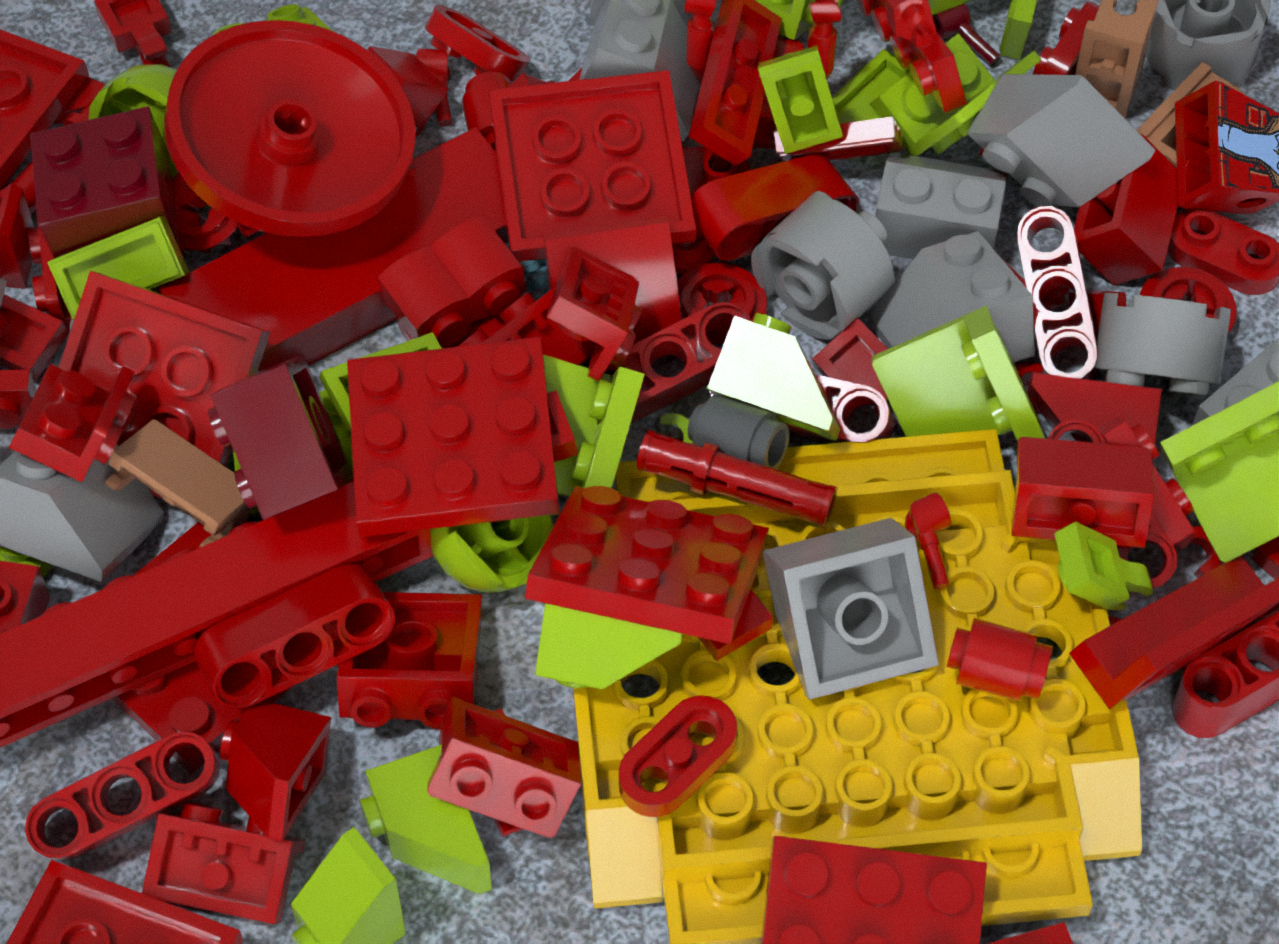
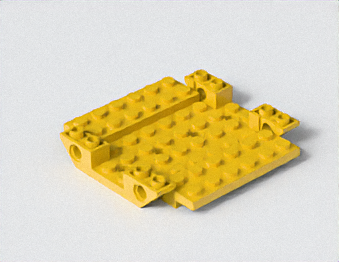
M996 429L876 439L865 443L842 442L787 447L785 456L777 470L838 487L835 504L826 527L723 494L708 491L704 496L691 491V485L661 475L637 470V461L619 462L615 475V487L621 496L647 502L670 500L680 503L689 511L712 516L720 514L740 515L750 520L754 525L769 528L765 550L887 518H892L905 528V517L910 511L912 502L936 492L944 500L951 517V526L935 533L940 543L939 547L950 586L945 589L934 590L924 552L921 550L919 541L916 542L939 665L926 668L920 672L907 673L809 700L804 694L775 614L763 555L751 589L773 616L772 629L718 661L712 657L698 637L684 634L681 644L604 689L593 687L572 688L594 909L663 902L664 897L669 944H760L772 838L776 835L986 862L987 869L981 926L1089 916L1093 903L1084 861L1140 856L1142 852L1139 756L1127 701L1125 700L1115 707L1108 709L1069 654L1082 641L1110 626L1107 609L1067 591L1058 572L1060 557L1056 540L1011 536V517L1015 490L1011 471L1004 469ZM977 618L1036 634L1038 637L1049 638L1056 642L1062 651V655L1050 660L1039 700L1022 695L1019 702L957 685L956 681L959 671L946 667L957 627L970 631L973 619ZM781 662L789 666L795 676L784 685H771L764 682L759 677L757 671L766 663ZM645 674L653 677L659 683L660 688L652 696L636 698L627 694L622 685L625 680L633 675ZM699 695L711 696L723 701L732 710L737 721L736 747L728 761L676 811L662 817H646L632 811L624 803L619 792V766L624 755L681 701ZM696 733L690 737V740L696 745L704 746L710 744L713 738L706 733ZM656 778L648 779L642 783V787L650 792H658L666 786L663 781Z

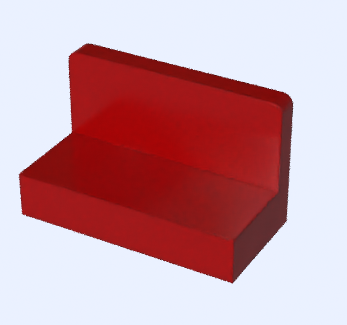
M1020 437L1017 444V483L1011 517V536L1055 540V532L1077 522L1115 540L1118 546L1145 548L1155 497L1151 450L1138 446Z

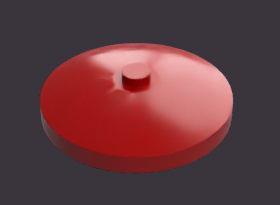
M264 20L249 22L220 31L204 40L186 56L178 67L168 92L164 116V132L170 156L178 172L189 187L209 206L224 216L256 230L283 236L311 237L334 234L353 228L374 217L391 202L401 188L410 166L415 146V122L408 98L400 83L391 71L364 47L341 34L319 26L296 21Z

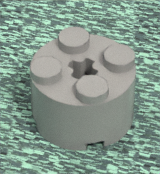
M1159 0L1146 58L1154 69L1161 74L1163 83L1172 90H1176L1201 62L1211 66V72L1231 84L1242 82L1249 77L1255 63L1267 23L1271 1Z
M820 191L814 192L767 234L761 243L755 247L751 255L754 276L758 285L764 289L766 297L768 298L772 293L776 292L788 306L780 314L804 333L824 340L832 339L856 318H860L895 284L896 280L891 259L883 244L887 239V232L882 223L871 213L861 212L857 214L846 205Z
M1104 293L1097 339V361L1094 367L1095 369L1105 371L1103 382L1144 387L1145 377L1167 379V392L1196 396H1208L1209 385H1220L1231 309L1220 307L1215 310L1214 318L1205 317L1207 304L1134 295L1133 300L1129 299L1128 307L1116 306L1118 293Z

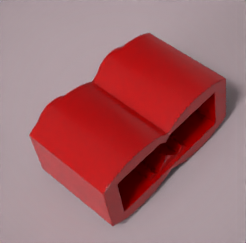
M483 215L459 223L441 235L431 246L415 250L401 257L377 277L384 302L410 337L415 339L433 332L441 347H448L458 342L474 321L491 315L499 316L500 313L517 301L527 290L522 265Z

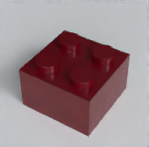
M149 106L30 134L38 226L54 258L162 215H165L177 244L180 243L169 153Z
M303 354L235 381L210 395L215 407L208 409V416L213 431L222 446L232 445L241 469L234 471L239 492L249 508L258 506L263 520L338 490L353 474Z

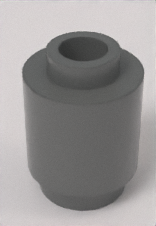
M713 395L705 404L701 403L694 409L688 424V438L692 440V444L702 447L706 442L720 446L721 453L777 469L788 447L789 428L787 424L779 422L773 412L724 396Z

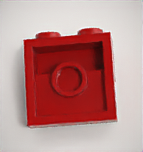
M382 592L394 610L395 623L393 630L377 646L339 664L337 672L339 718H353L358 724L370 728L380 727L386 724L389 719L421 720L424 725L430 728L442 729V718L452 697L476 705L478 652L483 615L482 594Z

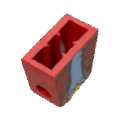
M1216 80L1175 102L1178 207L1247 215L1256 213L1279 201L1278 112Z

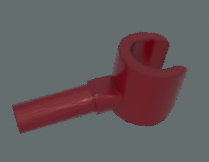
M965 3L935 14L933 17L934 24L942 40L959 33L964 41L990 66L995 65L1000 60L1001 55L979 36L971 26L970 14Z

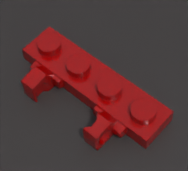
M856 0L864 17L872 16L881 40L884 43L891 42L896 59L902 69L910 67L914 82L922 96L931 94L944 113L967 104L954 54L936 31L928 0Z

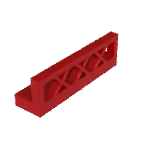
M1240 556L1085 639L1069 654L1108 709H1111L1186 666L1196 657L1273 614L1279 609V578L1264 585L1244 557Z

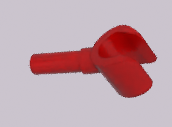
M419 48L416 57L448 87L450 69L448 67L447 53L444 50ZM447 92L436 108L437 122L441 127L452 124Z
M935 492L912 502L910 511L905 517L904 525L905 529L915 536L916 542L919 541L934 590H941L949 587L950 583L940 551V543L935 533L951 526V517L944 500Z

